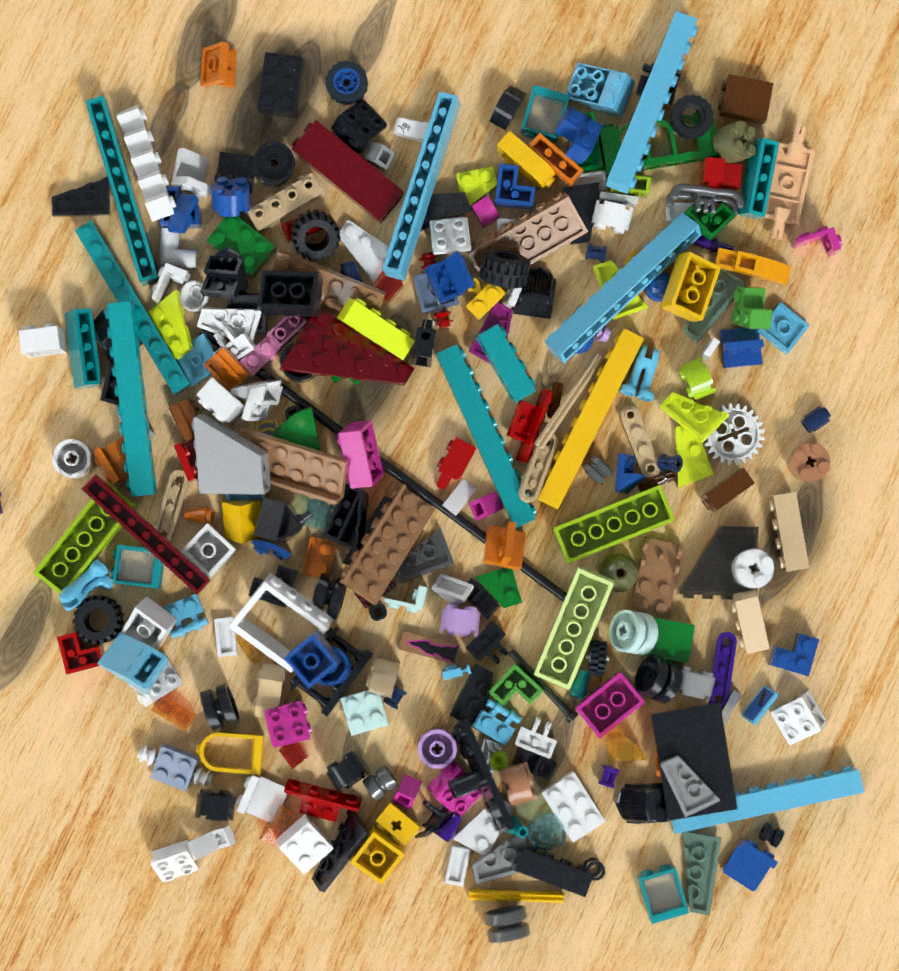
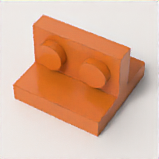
M220 42L202 49L200 86L210 87L218 85L227 88L235 87L237 50L229 48V43Z
M511 521L505 527L489 525L486 532L483 563L520 570L522 568L526 532L516 531V522Z

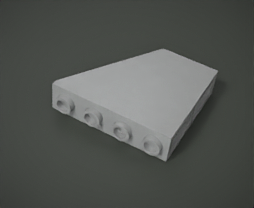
M206 414L193 417L192 429L195 434L194 449L196 450L197 457L195 466L198 469L197 486L199 487V493L265 494L271 490L267 451Z

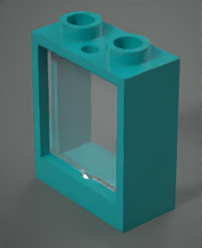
M533 85L520 133H523V136L534 139L541 133L551 143H557L559 134L554 131L560 118L567 110L570 95Z
M117 545V548H114L113 560H115V567L111 568L110 578L113 579L112 583L161 589L164 564L146 548Z
M665 864L656 871L648 869L640 872L641 875L637 876L651 924L689 914L677 869L674 865Z

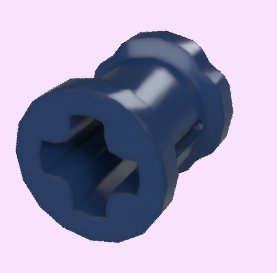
M588 243L585 260L590 258L604 263L607 246L599 247Z
M660 454L657 466L661 471L669 469L674 472H680L683 466V459L680 455L673 457L667 456V454Z
M394 686L392 697L384 698L383 702L398 709L400 700L407 692Z

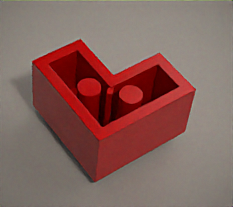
M706 157L701 165L700 186L738 191L741 182L742 164L725 163L724 158Z
M78 632L57 637L66 675L100 666L97 663L105 653L104 646L84 650L82 638L78 636Z

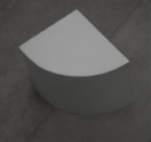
M368 141L361 157L368 163L387 170L395 152L383 144Z

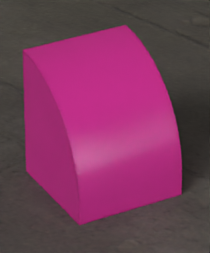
M488 196L472 205V211L483 228L495 222L497 218H500Z
M496 492L469 503L476 521L503 510Z
M405 774L392 802L410 810L422 782Z

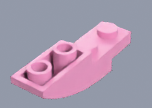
M285 316L256 345V348L249 352L240 362L253 377L262 367L266 366L307 324V321L302 316Z

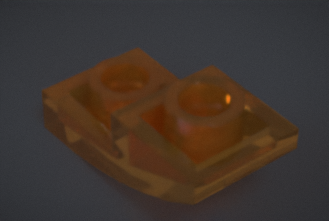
M166 696L159 698L151 709L154 713L185 731L188 730L196 716L195 713Z
M279 805L272 821L267 822L259 839L273 847H277L276 839L293 825L298 814Z

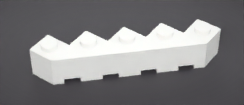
M139 105L117 112V118L124 133V140L130 152L131 161L138 176V183L145 198V205L152 222L174 214L176 204L173 196H169L166 187L169 185L166 175L161 172L159 164L162 161L159 153H155L152 144L155 140L151 130L148 131L145 120L148 119L144 109L140 110Z

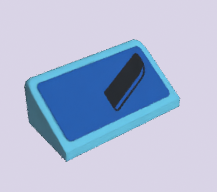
M763 686L742 713V717L751 724L757 725L776 700L778 694L767 686Z

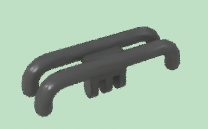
M678 184L674 186L666 198L667 207H672L673 201L678 198L694 200L695 212H700L702 206V213H707L709 207L710 214L715 213V203L721 204L724 202L736 215L738 214V208L744 207L743 198L737 191L692 184Z

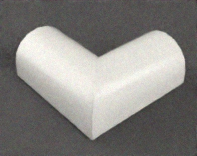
M161 228L158 267H164L168 263L180 269L197 270L198 250L179 249L180 233L169 232L168 228Z

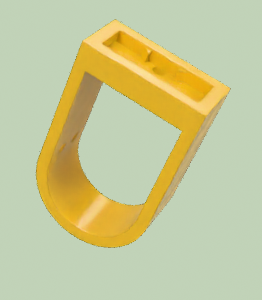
M510 130L497 144L496 153L510 165L519 166L518 172L538 188L543 189L545 186L549 188L556 179L553 178L555 172L549 164Z
M226 731L214 732L207 736L201 744L197 743L196 755H200L202 763L212 771L260 775L262 773L265 735ZM218 736L253 739L250 768L218 766L211 763L206 755L207 743L211 738Z

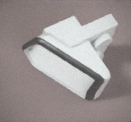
M277 378L234 386L230 394L247 400L242 409V419L246 421H266L270 405H278L283 387L281 386V380Z

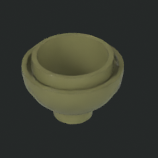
M613 554L602 563L600 574L615 580L612 591L624 592L632 588L636 583L638 567L631 557L625 554ZM618 569L624 571L623 576L619 577L616 574Z

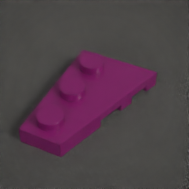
M497 302L491 308L478 334L498 324L499 327L502 326L506 331L507 339L513 310ZM475 338L468 352L490 364Z

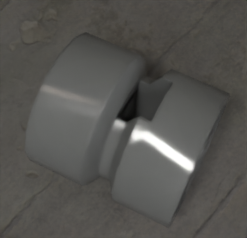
M385 765L376 771L375 776L371 774L362 780L366 789L376 801L385 795V790L391 791L399 785Z

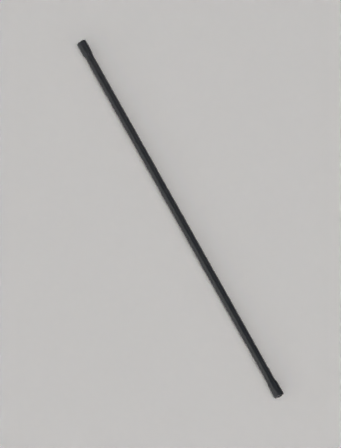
M201 329L199 335L206 333L210 342L221 348L213 332ZM263 368L255 374L263 381L277 379ZM281 382L283 387L281 394L302 410L312 407L314 418L336 435L344 429ZM380 455L382 467L386 472L407 485L409 489L485 544L486 533L461 514L458 513L455 516L442 506L444 504L442 500ZM522 561L520 571L564 602L567 595L565 591Z

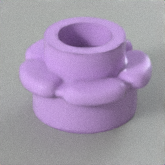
M606 324L595 334L597 341L606 342L611 334V328L607 327Z

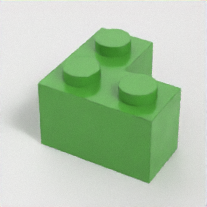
M736 286V291L734 292L735 305L732 312L733 324L749 329H771L773 310L764 308L765 288Z
M514 664L489 693L503 706L516 693L532 705L545 690L517 664Z

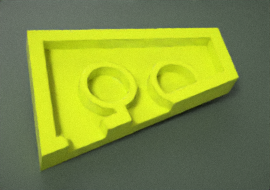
M612 260L592 267L600 289L619 270ZM637 295L612 318V321L647 309L648 306Z
M179 290L173 291L148 312L175 359H181L193 349L189 329L185 324L183 316L185 312L184 308L181 307Z
M674 392L660 405L661 410L702 443L729 417V413L714 410L708 405H701L692 399Z
M682 426L676 427V455H680L683 459V466L680 472H677V488L714 475L702 442Z

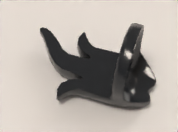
M424 800L422 804L432 812V815L426 823L421 824L425 830L415 835V838L426 837L432 833L437 834L438 828L446 818L449 809L444 806L434 807Z

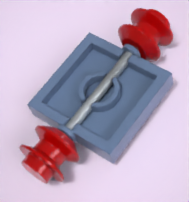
M433 252L422 254V258L419 261H423L424 265L421 269L425 270L427 266L437 263L435 262L437 255H433ZM427 274L413 276L422 314L437 311L433 315V318L438 320L435 326H439L440 329L450 327V323L453 320H450L448 316L451 312L445 310V308L459 305L458 297L439 303Z

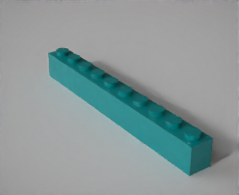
M104 95L86 100V106L139 282L143 286L158 282V267L108 101Z
M89 221L77 228L75 232L118 302L134 300L138 336L172 393L178 395L192 386L173 356L96 225Z
M134 300L107 303L105 316L106 319H109L110 327H107L108 337L112 340L110 355L111 358H114L115 364L112 366V373L117 380L115 395L119 396L120 403L117 404V412L119 416L121 415L122 419L119 428L120 434L124 435L122 451L123 454H126L127 459L124 462L125 472L129 475L127 490L131 492V497L153 495L157 492Z
M456 344L436 353L437 359L510 521L516 522V528L536 520L535 515H537L534 505L523 502L519 497V480H522L518 470H514L511 465L514 461L510 452H505L503 446L506 443L502 434L498 435L495 430L498 425L494 417L490 418L487 412L490 410L486 399L482 401L480 393H482L481 387L478 382L474 383L472 376L474 372L471 365L467 366L464 361L467 357L463 348H459Z

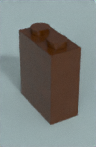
M729 74L726 80L723 79L721 91H724L723 98H719L717 109L720 110L719 116L764 124L768 116L774 83Z
M743 467L701 496L703 498L702 504L708 511H718L755 484V482Z

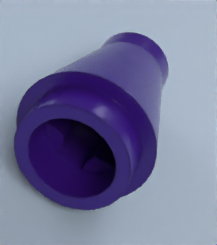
M451 813L440 825L436 835L446 842H449L450 839L453 840L462 818L455 813Z

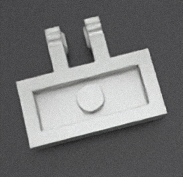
M229 325L223 328L230 342L227 343L225 337L220 332L214 333V337L221 348L225 346L238 360L256 348L246 332L236 337L235 332Z
M537 716L531 730L520 727L514 745L550 759L557 740L547 737L552 722L548 721L545 724L543 734L537 733L536 730L541 722V717Z

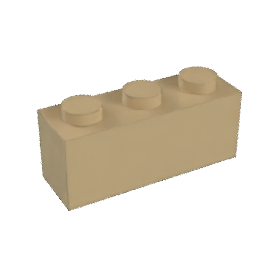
M756 590L733 594L734 601L730 603L733 613H737L738 619H735L737 631L741 630L742 636L739 637L741 648L745 647L747 654L770 649Z

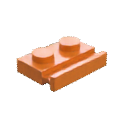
M225 346L203 364L229 393L234 386L240 385L251 374Z
M310 537L301 574L320 578L321 573L330 575L337 542Z

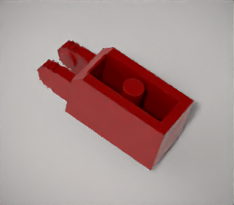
M457 437L454 441L450 440L446 447V450H448L446 457L442 456L437 464V467H439L438 472L441 473L436 483L439 490L446 489L452 479L454 481L461 479L476 451V447Z

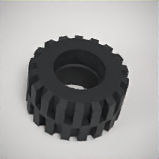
M314 209V212L308 210L305 215L301 213L298 215L299 219H295L294 226L291 227V239L297 253L301 254L302 258H308L312 262L314 259L317 262H321V258L324 257L325 260L329 259L328 255L331 254L333 256L335 254V248H339L338 242L341 241L340 231L335 220H333L330 214L327 215L325 211L319 212L318 209ZM321 227L326 230V236L322 242L310 244L305 241V235L311 228Z
M486 251L482 256L479 278L488 284L502 288L515 289L525 287L531 262L523 255L510 251Z
M91 596L84 599L73 613L75 619H72L73 624L75 623V632H78V636L85 639L84 641L91 642L92 644L112 641L122 631V624L125 621L123 620L124 612L121 611L122 607L120 604H117L114 599H110L107 596ZM96 608L105 610L109 617V623L102 631H95L89 624V615Z

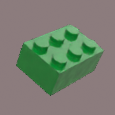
M238 216L225 217L206 240L218 252L229 247L239 253L244 259L246 273L252 279L256 277L277 251L271 242Z

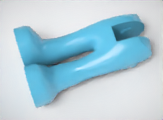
M641 345L636 354L629 380L626 384L620 386L619 392L635 397L641 371L645 369L636 398L653 402L655 395L651 392V384L659 362L660 350L654 348L651 359L645 358L647 345Z
M96 559L90 563L87 570L75 582L62 589L59 599L66 611L77 607L94 589L101 587L109 590L114 586L112 580L106 575L108 573L106 566L100 560Z

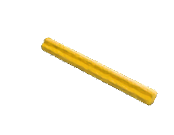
M470 889L468 898L469 900L563 903L564 892Z

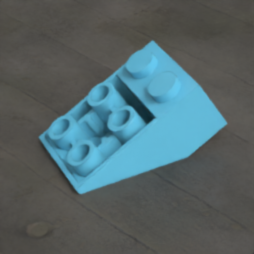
M577 63L566 94L570 95V101L605 114L622 117L635 82L627 73Z
M120 632L97 664L146 695L168 665V657L154 648Z

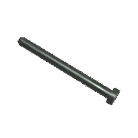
M512 649L509 652L510 657L545 690L544 693L567 717L566 721L568 723L579 715L576 711L572 712L540 677L534 675L535 671L515 650Z

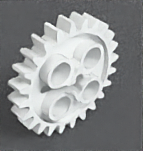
M731 403L728 404V409L724 405L721 406V412L729 413V417L722 423L725 427V433L719 434L715 430L706 439L708 442L704 444V447L710 446L708 454L715 453L713 459L719 456L720 463L727 460V465H730L734 461L735 466H737L739 460L743 464L746 463L745 457L752 460L751 453L758 454L756 448H762V445L758 442L765 440L760 434L765 432V430L759 429L763 422H756L759 415L753 417L754 410L746 412L747 406H744L741 410L739 404H736L735 408H733ZM736 417H740L743 420L742 427L735 426L734 419ZM746 427L749 428V431L736 435L735 439L730 437L720 442L717 441L718 438L730 434L731 430L736 432ZM743 435L749 436V445H744L741 442ZM725 442L732 444L731 452H726L723 449Z

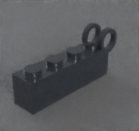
M528 844L525 847L519 845L511 865L516 872L586 897L592 880L598 881L605 875V867L597 858H587L583 865L579 864L577 867L572 865V861L566 858L556 859L554 854L547 851L540 853L536 851V847ZM597 864L598 870L595 873H589L590 867Z

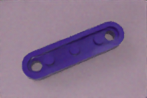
M723 632L717 637L712 668L715 682L710 701L708 700L709 704L720 702L721 708L725 707L729 698L737 639L730 632ZM724 638H728L730 640L728 645H724ZM716 695H720L721 700L719 702H715L714 697Z

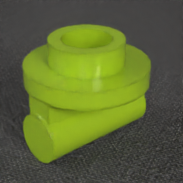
M502 750L494 752L490 757L492 768L499 771L507 768L509 764L508 752Z

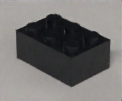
M265 52L257 106L259 114L297 119L305 65L303 57Z
M262 270L257 307L263 315L319 317L324 280L318 272Z

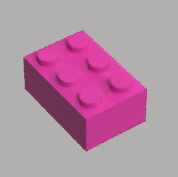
M372 420L349 423L338 433V444L343 452L342 458L349 460L346 476L347 482L350 483L351 489L373 486L384 475Z
M618 671L574 708L600 739L644 704L645 701L624 675Z

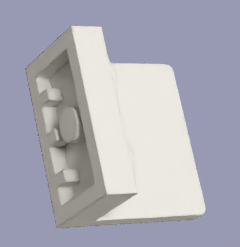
M166 263L159 270L157 285L154 284L152 287V300L157 304L163 300L171 279L184 285V282L191 281L192 276L188 271Z
M809 690L803 692L797 699L771 712L789 745L822 731L828 724Z

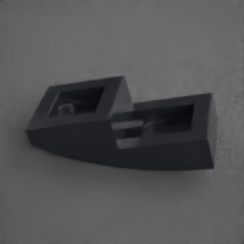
M471 578L467 583L472 584L474 588L467 600L488 620L501 605Z
M518 747L512 761V765L527 762L531 773L549 781L557 764L553 760Z

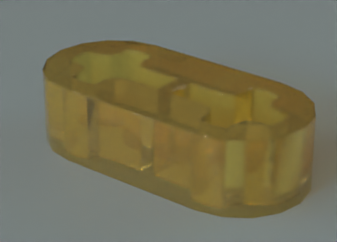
M237 635L238 644L251 662L258 663L264 659L265 654L262 651L259 654V659L257 657L252 658L253 651L251 647L253 646L256 651L259 649L252 644L249 646L246 641L242 642L241 639L243 637Z

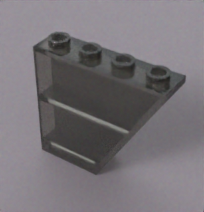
M717 526L678 589V594H683V598H694V595H702V599H713V595H721V599L733 600V594L754 589L757 593V588L743 587L735 580L732 573V563L739 553L749 549H758L759 527ZM755 564L749 566L751 574L756 572Z

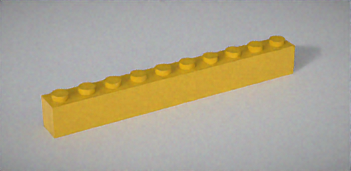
M625 328L622 332H617L613 340L616 342L614 348H609L604 357L607 359L605 366L600 365L596 373L598 379L596 383H591L587 391L590 395L587 400L583 399L579 407L581 413L579 417H574L570 425L573 427L571 433H566L561 442L564 444L562 451L557 450L553 458L555 464L553 468L549 467L545 477L547 480L544 486L542 485L537 498L538 501L556 510L559 509L644 340L643 337Z

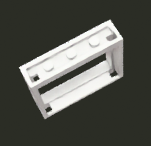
M270 573L234 617L229 628L291 673L293 669L284 660V657L292 651L244 616L265 590H268L317 626L321 635L328 629L333 618L327 615L325 611L316 607L310 600L300 595L294 588L289 587L280 578Z

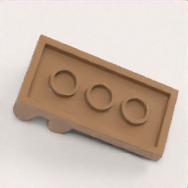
M644 538L631 611L646 613L655 618L669 620L676 578L680 569V557L683 553L682 544Z

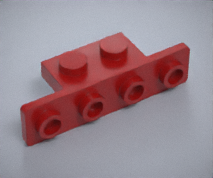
M541 389L535 405L523 400L518 401L506 436L522 442L516 456V460L519 462L527 463L532 456V448L538 439L540 426L545 420L547 407L552 401L553 391Z
M288 779L284 788V793L302 797L299 813L333 822L337 821L340 808L358 812L362 801L361 797L353 794L338 793L337 790L319 787L318 785L300 782L299 780Z

